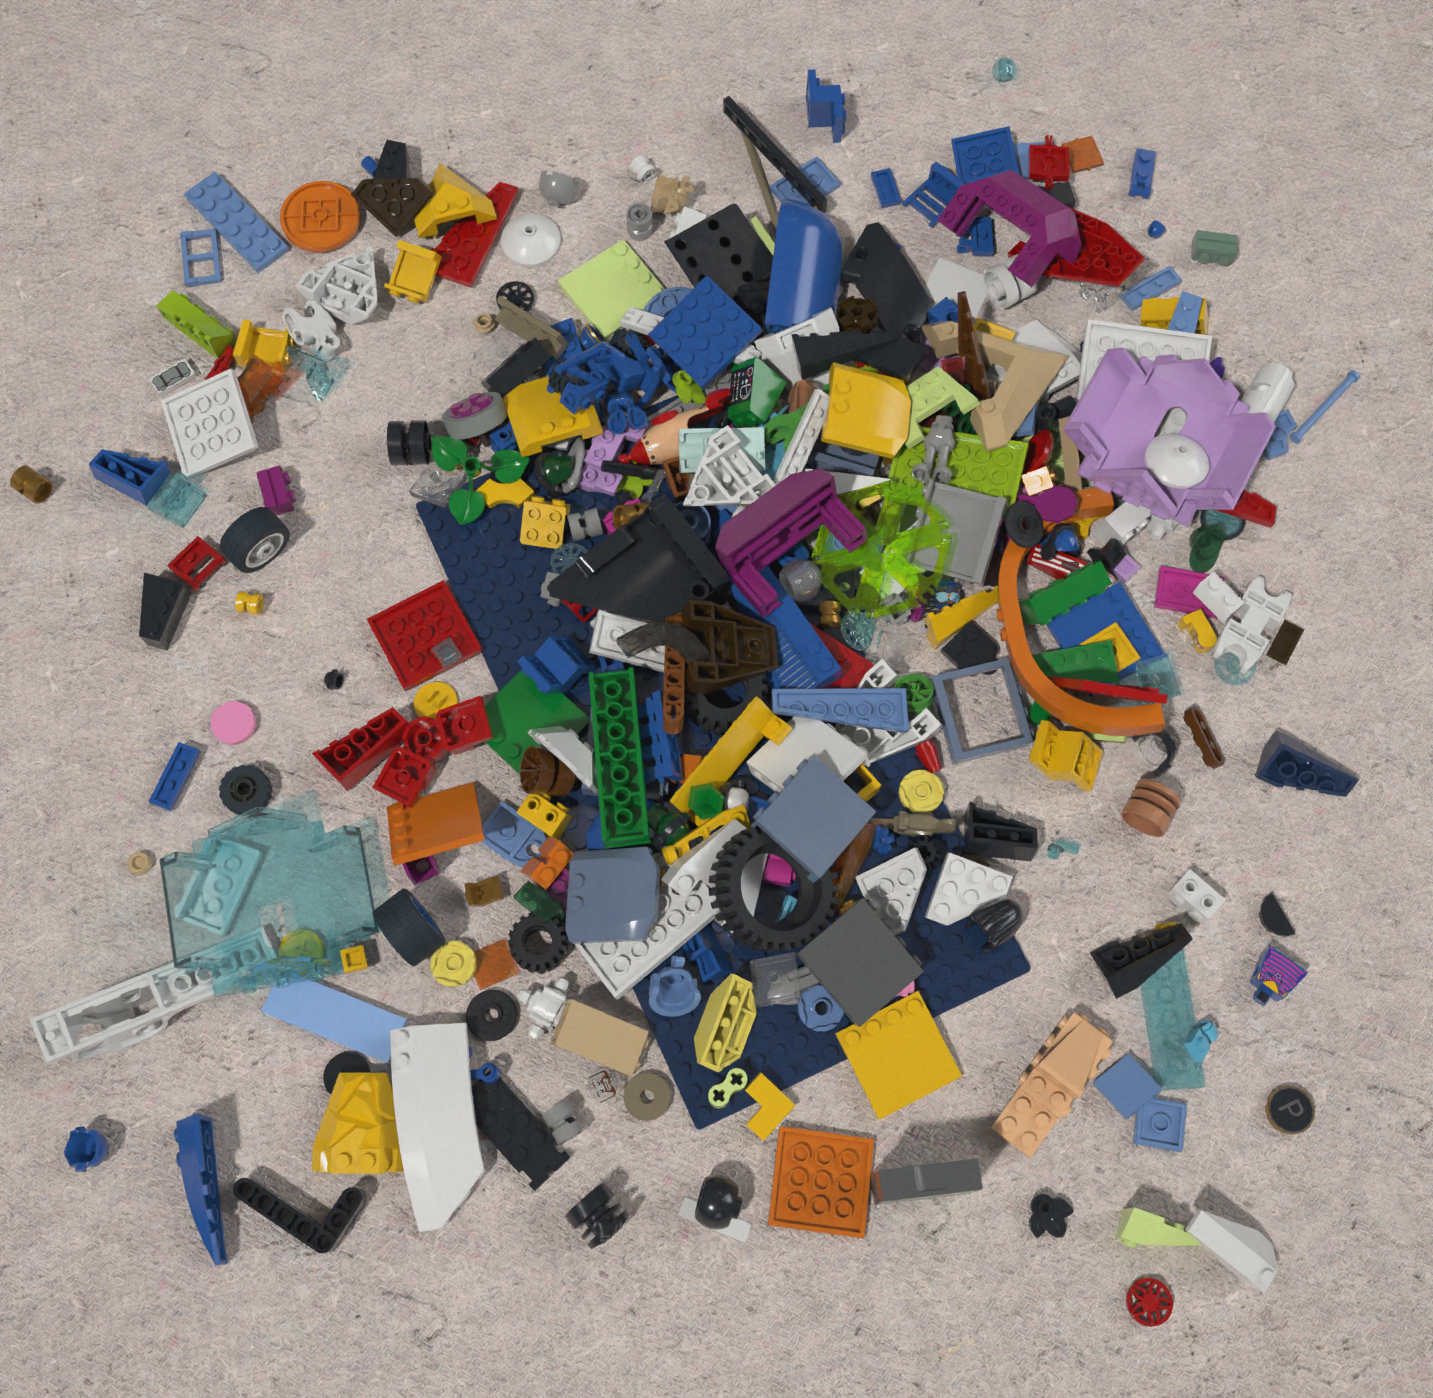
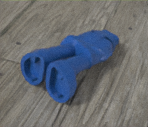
M617 389L607 392L606 406L610 413L607 425L612 433L620 434L626 429L624 412H626L628 422L632 428L642 429L646 425L647 416L640 407L634 405L633 397L626 391L618 392Z

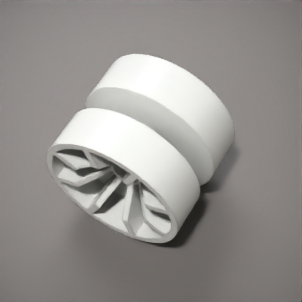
M1018 254L1004 260L1002 264H997L985 270L983 275L984 285L989 297L1001 309L1017 303L1018 299L1022 300L1034 294L1037 289V282L1031 288L1007 270Z

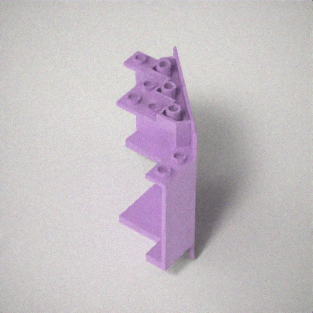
M1123 347L1107 349L1065 424L1063 431L1085 456L1076 474L1094 482V487L1108 494L1113 491L1118 495H1122V500L1136 507L1141 504L1143 507L1151 509L1150 514L1165 521L1168 517L1188 527L1196 510L1234 509L1276 426L1266 412L1248 413L1250 407L1237 400L1240 393L1230 380H1221L1206 358L1178 360L1173 354L1156 356L1154 362L1145 357H1140L1136 363L1129 352ZM1171 408H1180L1186 413L1187 419L1179 435L1186 436L1197 442L1204 449L1209 459V471L1205 479L1199 485L1188 489L1172 488L1160 483L1149 473L1144 461V454L1148 444L1156 438L1154 434L1166 412Z

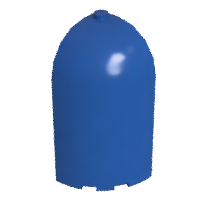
M784 199L780 206L765 317L767 332H780L812 318V315L830 307L836 318L843 262L842 237L830 217L811 205L800 201Z

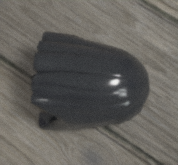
M1007 898L993 900L977 907L970 914V918L964 926L966 929H970L977 924L982 932L986 934L988 943L981 948V951L987 954L1005 944L1019 930L1023 922V911L1014 900Z

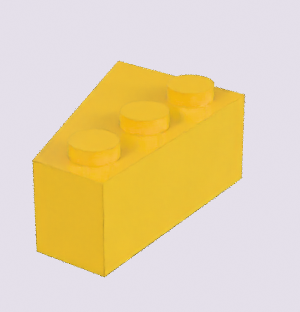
M1179 298L1143 299L1140 318L1141 326L1167 330ZM1202 298L1195 334L1207 335L1206 298Z

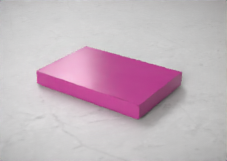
M1165 566L1159 567L1154 602L1155 608L1187 614L1201 609L1205 617L1218 619L1193 593L1199 583L1208 577L1209 574Z

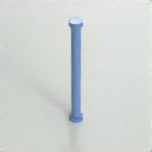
M1350 370L1347 373L1346 379L1301 427L1289 435L1290 440L1299 444L1305 433L1348 387L1360 379L1359 373L1355 370Z

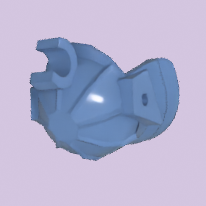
M672 956L671 966H665L660 972L654 973L650 978L649 1004L652 1010L660 1015L669 1017L681 1016L694 1010L700 1003L701 995L697 989V979L692 978L689 971L683 969L684 957Z

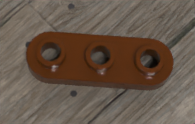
M1196 706L1186 709L1183 719L1193 733L1195 744L1200 747L1204 763L1213 769L1224 765V757L1201 710Z

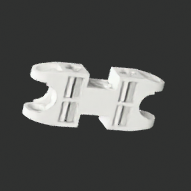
M1258 576L1249 585L1241 597V600H1244V604L1238 610V612L1243 614L1241 621L1238 623L1230 618L1217 638L1212 651V657L1216 659L1225 653L1235 654L1240 661L1239 667L1241 668L1239 672L1244 675L1261 657L1270 641L1260 635L1264 627H1267L1273 631L1277 627L1289 607L1292 596L1288 591H1285L1278 597L1268 595L1264 590V578Z

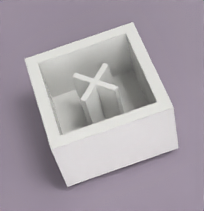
M1125 502L1107 516L1092 533L1104 546L1111 538L1117 539L1120 545L1123 546L1150 522L1148 517L1151 515V509L1145 508L1141 504L1136 507Z

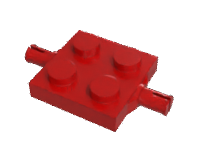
M1046 135L1044 138L1045 144L1029 145L1028 179L1045 180V189L1048 190L1049 187V190H1052L1054 188L1053 181L1068 182L1069 147L1053 145V136L1050 135L1049 137V135Z

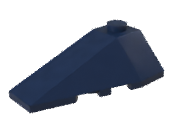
M1277 730L1264 746L1255 774L1256 778L1275 787H1296V790L1302 791L1310 789L1322 794L1347 797L1359 781L1358 777L1298 740Z

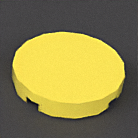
M915 770L905 775L900 783L898 794L900 802L910 812L931 813L942 802L944 789L942 782L935 774H931L926 770Z
M448 941L433 953L430 968L439 983L447 987H459L465 985L473 978L477 969V958L469 945L461 941Z

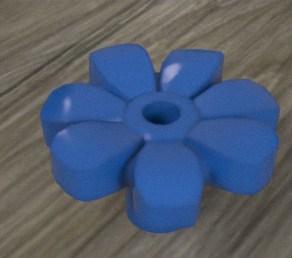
M875 826L873 832H871V838L875 840L871 843L872 848H878V852L882 855L889 853L892 850L890 843L895 841V835L892 832L889 833L887 827Z

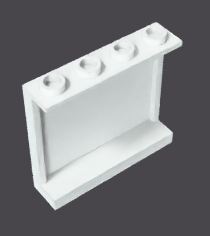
M793 717L788 722L793 729L779 746L769 740L747 761L751 774L779 793L785 788L782 783L790 774L795 776L799 772L796 767L805 758L809 761L814 755L842 781L861 763L867 767L870 766L868 752L863 746H856L847 735L839 734L829 723L825 724L820 720Z

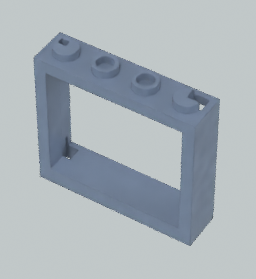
M1008 658L931 677L930 681L934 687V702L940 723L944 726L942 730L952 765L1028 747L1033 743L1034 732L1032 727L1028 726L1026 719L1028 718V711L1025 705L1022 706L1020 699L1022 697L1019 684L1016 685L1014 679L1016 674ZM1001 669L1022 738L963 752L943 682Z

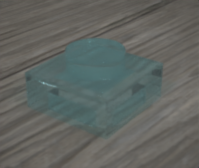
M450 637L431 649L443 668L462 658V654Z

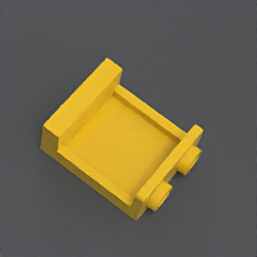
M398 240L396 246L400 250L390 282L389 284L385 283L384 287L393 296L400 298L402 294L407 296V300L419 304V301L427 303L442 256L434 251Z
M243 320L233 357L238 366L286 372L287 366L291 364L292 348L296 346V342L290 336L287 327L285 331L257 328L253 326L250 320Z

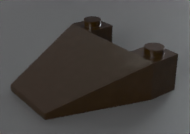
M688 600L681 610L682 631L703 633L705 662L692 661L685 670L686 692L708 694L777 670L775 627L711 601Z

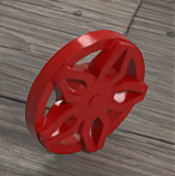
M1142 1278L1135 1281L1129 1287L1126 1294V1307L1130 1316L1136 1322L1144 1326L1154 1327L1168 1320L1173 1310V1299L1169 1289L1162 1282L1153 1278ZM1144 1282H1151L1147 1287V1292L1138 1285ZM1157 1284L1156 1293H1153L1152 1288ZM1135 1288L1142 1291V1294L1140 1296L1137 1294ZM1161 1288L1165 1292L1167 1298L1162 1296L1158 1297ZM1132 1294L1137 1300H1139L1133 1305V1307L1131 1306ZM1160 1301H1165L1168 1305L1160 1306ZM1138 1306H1140L1142 1311L1134 1313ZM1158 1309L1167 1310L1165 1315L1160 1319V1313ZM1147 1312L1146 1316L1150 1322H1145L1137 1316L1144 1315ZM1152 1312L1156 1313V1322L1151 1316Z

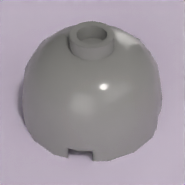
M541 171L539 190L542 197L548 200L549 205L559 207L560 204H568L575 198L579 187L578 181L573 183L574 178L553 171L552 175H546L547 171Z

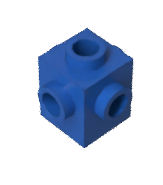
M510 421L502 427L496 428L489 435L492 443L490 447L494 453L500 450L519 451Z

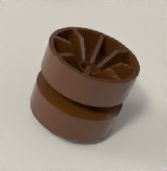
M528 747L523 754L520 764V782L524 792L527 794H547L553 796H566L570 793L576 775L546 747Z

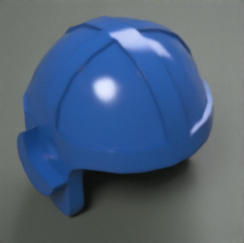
M80 1126L70 1131L64 1155L69 1166L75 1168V1172H86V1168L99 1166L103 1162L109 1150V1144L99 1131L86 1130L85 1126Z

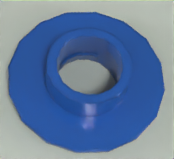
M797 543L776 560L785 567L796 568L807 562L809 553L805 546ZM793 554L796 555V557H789L787 555Z

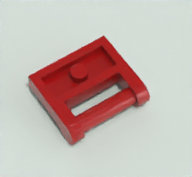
M197 536L167 566L196 592L200 588L199 585L220 565L223 566L227 561ZM211 556L213 560L192 579L190 576Z

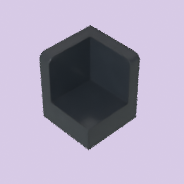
M1113 538L1101 550L1089 548L1087 551L1093 562L1102 561L1104 568L1113 570L1126 556L1119 541Z

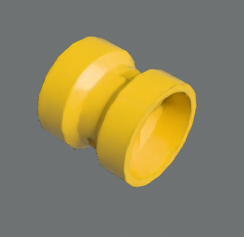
M239 591L235 600L236 612L245 613L248 611L253 615H260L264 604L263 595L257 593L249 595L248 592Z

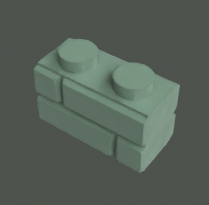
M1197 230L1192 240L1191 259L1198 260L1200 263L1214 262L1221 266L1231 265L1237 255L1238 235Z

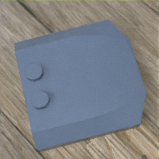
M649 847L580 851L574 853L570 860L565 927L570 943L647 940L648 935L646 934L651 924H655L658 918L661 872L658 864L654 861L653 852Z

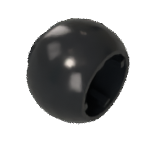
M709 1175L705 1177L695 1209V1219L701 1225L716 1230L728 1227L732 1218L737 1220L743 1200L742 1197H738V1185L724 1175Z

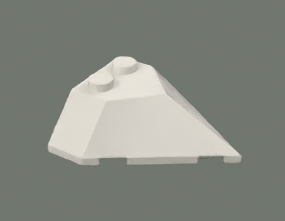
M373 246L365 248L366 251L357 255L352 253L325 264L324 268L317 271L312 269L305 272L295 285V288L307 301H316L330 316L350 324L368 319L378 305Z
M727 425L710 437L683 506L751 504L776 486V484L767 473L762 476L741 450V441Z
M562 726L530 729L527 732L534 741L552 752L581 782L596 794L598 784L596 759L593 755L595 750L588 743L582 744L578 740L580 737L573 730H566Z

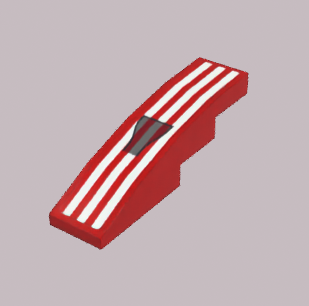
M1038 544L1031 548L1026 562L1056 580L1060 578L1067 579L1066 574L1088 564L1057 550L1052 560H1043L1040 555L1042 546ZM1108 572L1107 574L1112 584L1106 587L1105 589L1114 585L1116 576Z

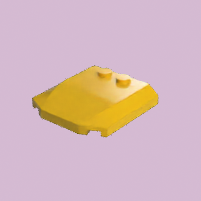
M833 362L830 367L828 382L830 391L821 441L892 459L908 436L911 399L904 381Z
M548 377L520 384L503 397V402L522 457L542 452L541 446L574 436L582 435L584 440L603 434L594 405L574 415L559 402L561 398L560 391L558 393H549L547 391Z

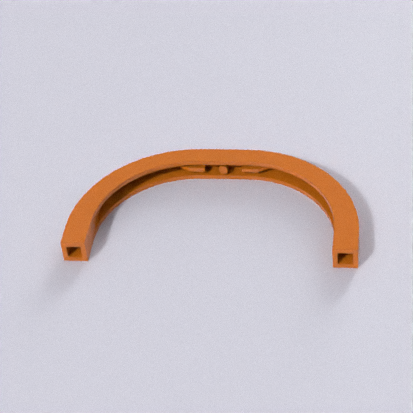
M1098 488L1073 492L1078 500L1074 515L1059 523L1067 524L1077 520L1110 515L1114 507L1112 494H1108ZM1042 519V537L1051 532L1058 523L1047 522ZM1024 521L1021 525L1026 530L1027 524ZM1010 539L1000 565L997 587L999 609H996L997 621L1002 623V628L1000 629L1001 641L1006 643L1010 663L1025 690L1050 714L1069 725L1085 731L1109 736H1135L1162 732L1165 720L1161 703L1122 708L1091 704L1064 692L1041 671L1028 647L1016 588L1019 568L1031 548H1022Z

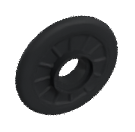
M1017 501L1008 508L1005 515V527L1010 539L1022 548H1031L1037 545L1043 534V522L1037 509L1025 501ZM1022 519L1027 524L1026 530L1021 525Z
M486 990L477 994L469 1003L466 1011V1022L469 1030L477 1038L484 1041H496L504 1038L512 1031L517 1020V1009L514 1001L506 993L499 990ZM489 1009H495L498 1012V1017L493 1022H489L485 1018V1014Z

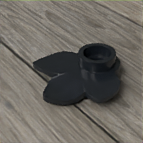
M1043 1193L1035 1195L1030 1203L1032 1215L1029 1220V1227L1036 1238L1044 1234L1045 1231L1054 1237L1063 1238L1066 1233V1221L1064 1218L1074 1212L1072 1206L1061 1197L1051 1198ZM1045 1202L1046 1208L1041 1211L1040 1206Z

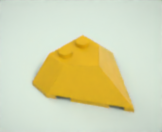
M439 163L429 185L435 192L417 213L414 221L420 239L439 234L436 225L439 223L475 215L477 224L496 220L497 217L492 200Z

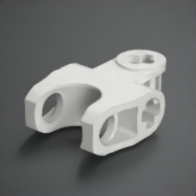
M314 300L306 301V305L303 308L306 317L301 316L291 307L286 308L282 314V319L294 341L300 346L308 344L316 357L323 361H330L334 356V351L340 345V340L334 334L336 332V324L328 312Z

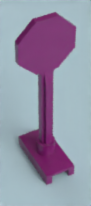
M1059 486L1048 489L1038 497L1017 494L1016 502L1025 501L1035 506L1043 521L1059 523L1074 515L1078 500L1070 488Z

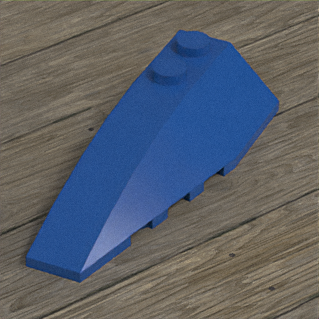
M194 1114L176 1122L177 1128L174 1129V1138L176 1143L179 1144L176 1160L178 1166L181 1167L186 1197L202 1241L214 1264L226 1265L227 1259L212 1118L201 1114Z

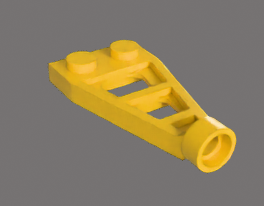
M744 804L720 812L672 845L662 848L666 863L671 865L675 860L690 850L689 842L699 836H703L705 840L710 836L711 831L720 825H726L733 819H736L747 829L751 828Z

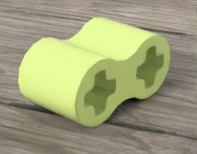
M739 1068L730 1070L723 1083L715 1085L709 1090L708 1098L710 1104L714 1108H724L734 1093L741 1092L746 1087V1073ZM740 1075L742 1077L741 1085L739 1086L737 1083L732 1085L731 1076L738 1077ZM714 1092H724V1101L721 1102L720 1100H717L715 1102Z

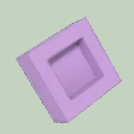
M1126 554L1114 570H1109L1125 584L1141 567Z

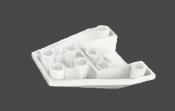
M830 307L812 315V318L775 334L772 332L754 340L757 350L761 353V360L787 382L785 388L790 392L793 385L797 381L802 380L797 368L791 335L798 334L799 337L809 336L810 333H816L818 336L829 335L830 332H839V326ZM830 369L806 380L818 383L822 389L829 382Z
M1034 320L1014 331L1016 332L1013 338L1014 341L1069 355V358L1063 363L1053 381L1049 383L1039 401L1047 402L1050 393L1079 379L1082 352L1038 320Z

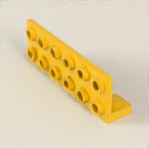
M756 696L737 720L733 722L727 732L718 740L713 749L704 757L694 772L689 775L679 790L675 792L670 802L681 813L686 812L691 818V822L700 826L709 819H700L688 807L691 787L711 783L719 791L721 785L725 784L763 736L779 746L793 728L774 715L765 703Z

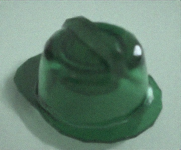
M1217 524L1201 525L1191 533L1189 537V546L1191 548L1189 563L1194 572L1205 573L1214 566L1225 539V531L1221 526Z

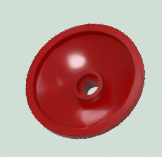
M1049 430L1038 432L1028 441V451L1022 475L1049 465L1048 462L1051 458L1054 444L1053 434ZM1021 477L1020 485L1024 483L1022 477Z

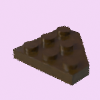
M420 177L363 179L351 193V196L395 237H398L435 191Z

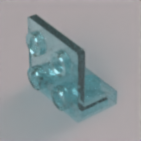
M288 347L287 352L295 369L306 374V380L315 399L323 401L334 383L326 361L318 355L312 356L307 354L300 348Z

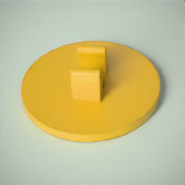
M431 682L422 686L414 698V709L418 717L427 716L436 719V714L439 710L458 704L455 691L449 685L442 682Z

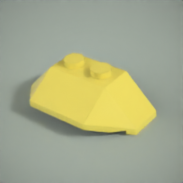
M731 973L710 994L694 1036L698 1064L715 1072H720L724 1067L741 1057L757 1014L751 982Z

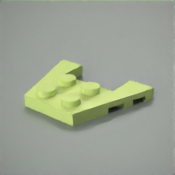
M937 366L906 387L911 399L908 436L905 445L911 449L922 442L925 436L919 422L950 402L956 400L963 414L971 411L981 403L974 395Z

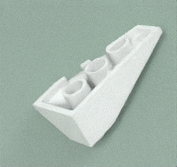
M826 471L834 476L838 497L889 487L893 484V481L887 478Z
M1200 1209L1197 1210L1185 1229L1244 1284L1265 1293L1278 1273L1273 1244L1256 1229Z

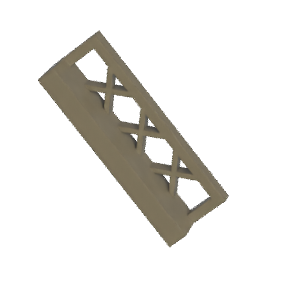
M499 296L496 301L502 309L494 320L525 341L536 337L552 358L558 360L569 345L562 334Z

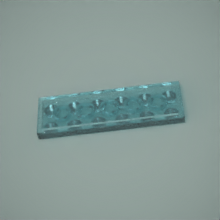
M1182 949L1140 985L1154 1080L1162 1088V1091L1205 1087L1202 1063H1194L1183 1044L1190 1031L1196 1029L1184 950Z

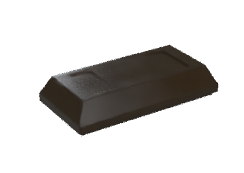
M1284 620L1266 656L1287 665L1304 629Z

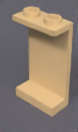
M567 1000L549 1045L563 1048L621 1072V1075L632 1077L633 1073L635 1074L640 1066V1060L638 1059L641 1051H644L648 1045L649 1038H647L649 1031L575 1000Z

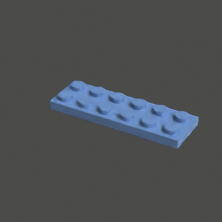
M213 172L184 193L185 198L257 274L289 251L288 246L216 172Z

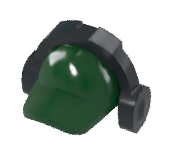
M562 451L547 452L538 455L535 459L534 472L536 478L547 489V494L555 498H560L564 494L563 488L557 485L567 480L571 475L572 456H566Z
M655 804L649 809V825L656 835L650 838L651 843L648 846L654 853L660 852L665 845H672L690 832L691 818L686 812L681 815L675 812L671 813L659 804Z

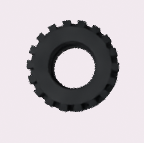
M531 912L528 913V917L523 915L520 917L521 921L519 923L515 922L513 924V931L510 930L509 932L510 940H508V946L510 947L509 951L512 957L522 969H526L530 973L538 972V974H544L543 971H553L552 968L554 966L558 967L561 964L560 961L565 959L566 950L568 951V938L563 926L551 914L544 915L543 912H538V914ZM537 931L549 933L552 943L546 952L539 955L527 952L525 943L532 933Z

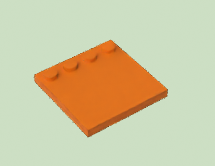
M474 782L418 797L412 808L400 802L386 806L391 855L394 866L485 840Z
M779 1126L767 1225L864 1239L874 1139Z

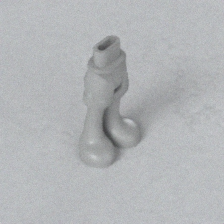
M936 416L928 435L924 438L923 445L926 448L923 463L915 464L911 471L912 476L922 483H929L936 452H939L932 479L942 484H946L951 480L952 471L946 467L948 453L953 450L955 443L952 417Z

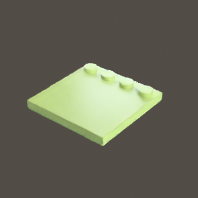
M624 239L558 280V285L604 341L611 338L617 329L622 330L624 328L620 326L619 322L623 319L629 307L643 311L647 302L654 295L665 290Z

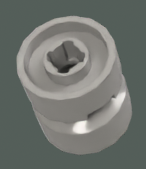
M639 202L630 205L626 211L628 234L634 240L644 241L653 232L652 211L645 203Z
M596 508L584 511L583 515L579 512L567 515L574 542L585 539L587 535L591 538L603 535ZM585 523L586 527H580V524Z
M569 1100L555 1105L542 1115L548 1128L554 1129L552 1135L558 1145L568 1142L585 1130L579 1117L573 1116L575 1110Z

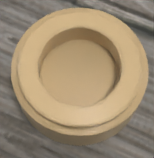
M135 852L127 861L128 869L135 875H145L152 868V859L144 852Z

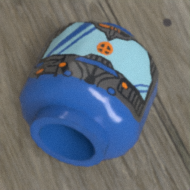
M940 581L933 588V601H935L933 606L940 609V612L943 607L947 605L950 607L961 600V589L955 585L954 581Z

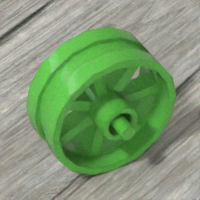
M909 674L901 677L895 683L894 688L907 687L908 689L906 690L908 714H920L923 710L929 709L933 705L934 687L927 677L919 674Z

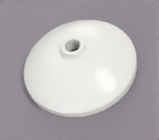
M528 213L515 217L508 222L501 234V246L506 257L515 264L525 267H535L547 263L557 254L561 244L560 232L556 224L548 217L540 214Z
M1179 434L1160 435L1154 438L1145 450L1144 461L1147 470L1157 481L1166 486L1177 489L1192 488L1199 485L1208 474L1209 459L1206 452L1197 442Z

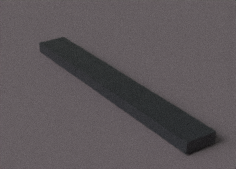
M730 96L723 99V113L812 207L816 206L818 210L826 213L828 200Z

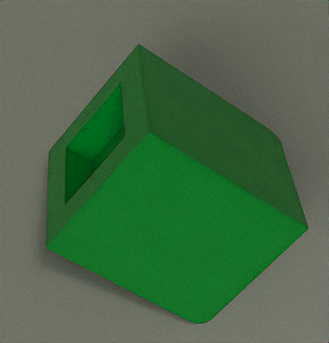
M711 783L691 787L688 807L700 819L713 818L722 812L724 796Z

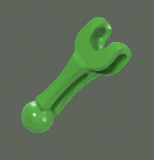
M826 384L822 388V391L828 395L830 391V385ZM808 403L790 414H780L773 417L764 426V440L770 444H775L785 439L783 446L786 453Z

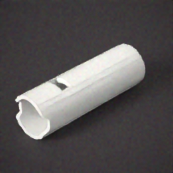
M1274 362L1265 363L1260 366L1241 402L1250 407L1248 413L1266 412L1273 423L1276 421L1296 385L1292 379L1293 372L1288 367Z

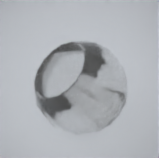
M794 559L784 565L779 574V579L793 601L804 602L810 600L818 593L821 587L822 576L819 568L810 560Z

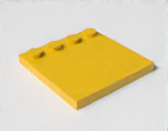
M919 991L879 1010L861 1027H856L852 1024L835 1033L878 1120L962 1077Z

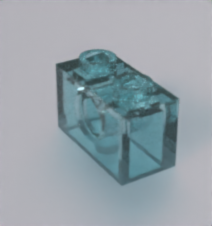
M1167 653L1135 663V672L1138 679L1142 681L1143 687L1160 689L1159 694L1168 695L1167 699L1181 695ZM1154 674L1159 677L1158 685L1153 682Z

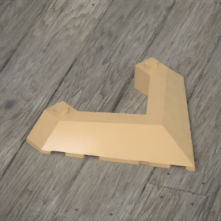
M938 321L922 326V330L937 358L955 353L958 354V323ZM976 330L984 363L990 366L996 364L1004 367V371L1007 372L994 397L979 401L981 404L971 411L970 421L986 451L1008 445L1013 434L1020 428L1027 414L1032 411L1046 391L1049 383L1053 381L1063 363L1069 358V355Z

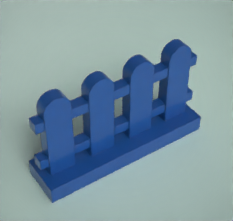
M661 690L652 692V697L646 698L645 703L638 705L639 720L649 717L650 722L640 726L641 741L650 738L653 741V744L642 747L643 763L656 760L655 766L644 769L645 786L658 780L659 783L667 782L666 778L675 782L684 780L677 734H668L663 729L664 692Z

